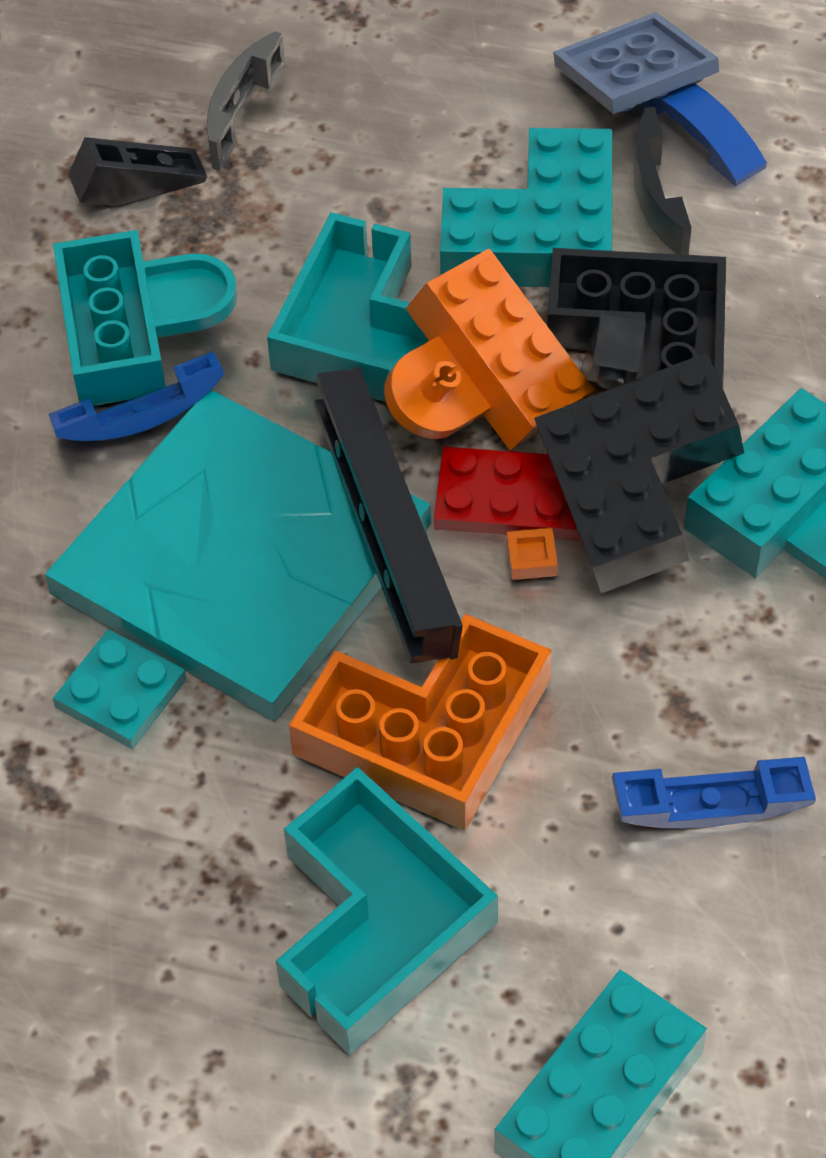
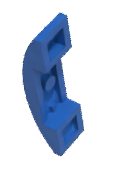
M688 84L670 91L664 97L653 98L641 103L645 108L655 107L657 115L662 112L668 114L710 151L708 163L735 187L766 168L767 161L743 126L716 98L699 85Z
M213 351L174 366L173 370L178 381L175 384L95 413L89 398L49 413V417L57 438L94 441L136 434L165 423L192 407L223 377L222 366Z
M805 757L759 760L753 771L663 778L662 769L618 772L612 775L620 820L647 827L706 828L747 823L790 813L811 806L816 801Z

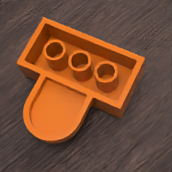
M490 248L427 282L405 308L429 341L404 355L388 373L384 386L385 399L391 414L409 432L428 439L445 438L484 415L510 451L539 434L535 417L583 400L594 391L593 387Z

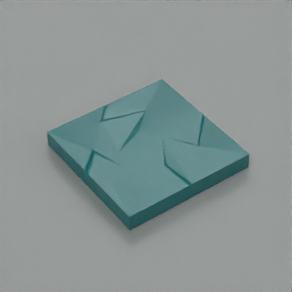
M210 390L202 399L194 404L133 473L130 479L126 481L45 573L51 595L162 658L178 665L188 673L274 722L381 588L331 452L213 390ZM411 494L426 531L431 525V504Z

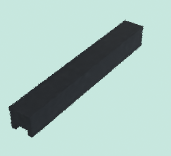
M354 367L349 370L317 373L316 380L323 399L314 400V408L409 662L412 664L450 658V660L457 659L463 625L360 367Z

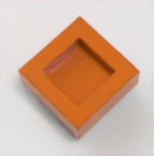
M553 528L507 532V549L512 580L558 576Z

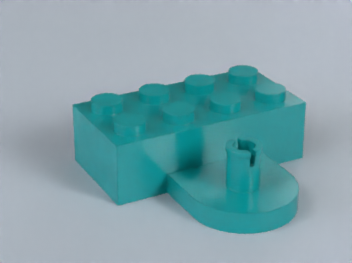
M138 230L53 243L71 366L79 402L89 398L93 406L135 399L166 387L157 338L205 330L216 326L231 314L236 305L237 290L235 277L232 270L223 261L206 254H184L143 261Z
M800 388L743 443L744 454L725 460L687 498L684 529L755 579L783 551H786L826 578V403Z

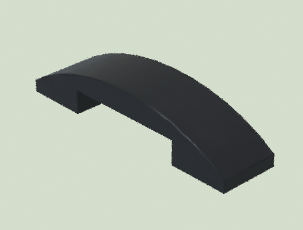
M647 107L641 117L636 137L634 183L637 199L647 222L661 241L674 253L689 255L692 227L682 196L665 199L656 165H661L663 133L655 107Z

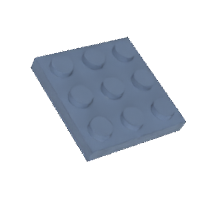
M657 12L553 52L555 66L613 114L629 111L637 104L653 98L664 97L670 91L688 84L699 83L705 77L719 72L717 56Z

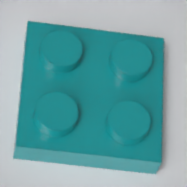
M107 629L55 694L53 701L55 708L133 750L187 680L186 671L178 665Z

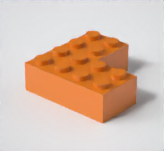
M465 614L461 620L463 628L458 658L437 660L422 687L335 650L289 724L292 754L344 778L355 768L359 767L392 799L466 831L551 680L552 650Z

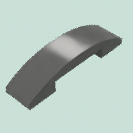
M274 31L241 53L227 68L213 92L207 114V134L212 168L220 171L237 144L234 118L254 85L269 89L285 63L282 33Z

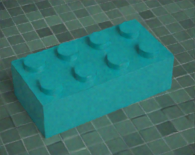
M619 969L494 1129V1153L501 1158H624L702 1055L707 1028Z

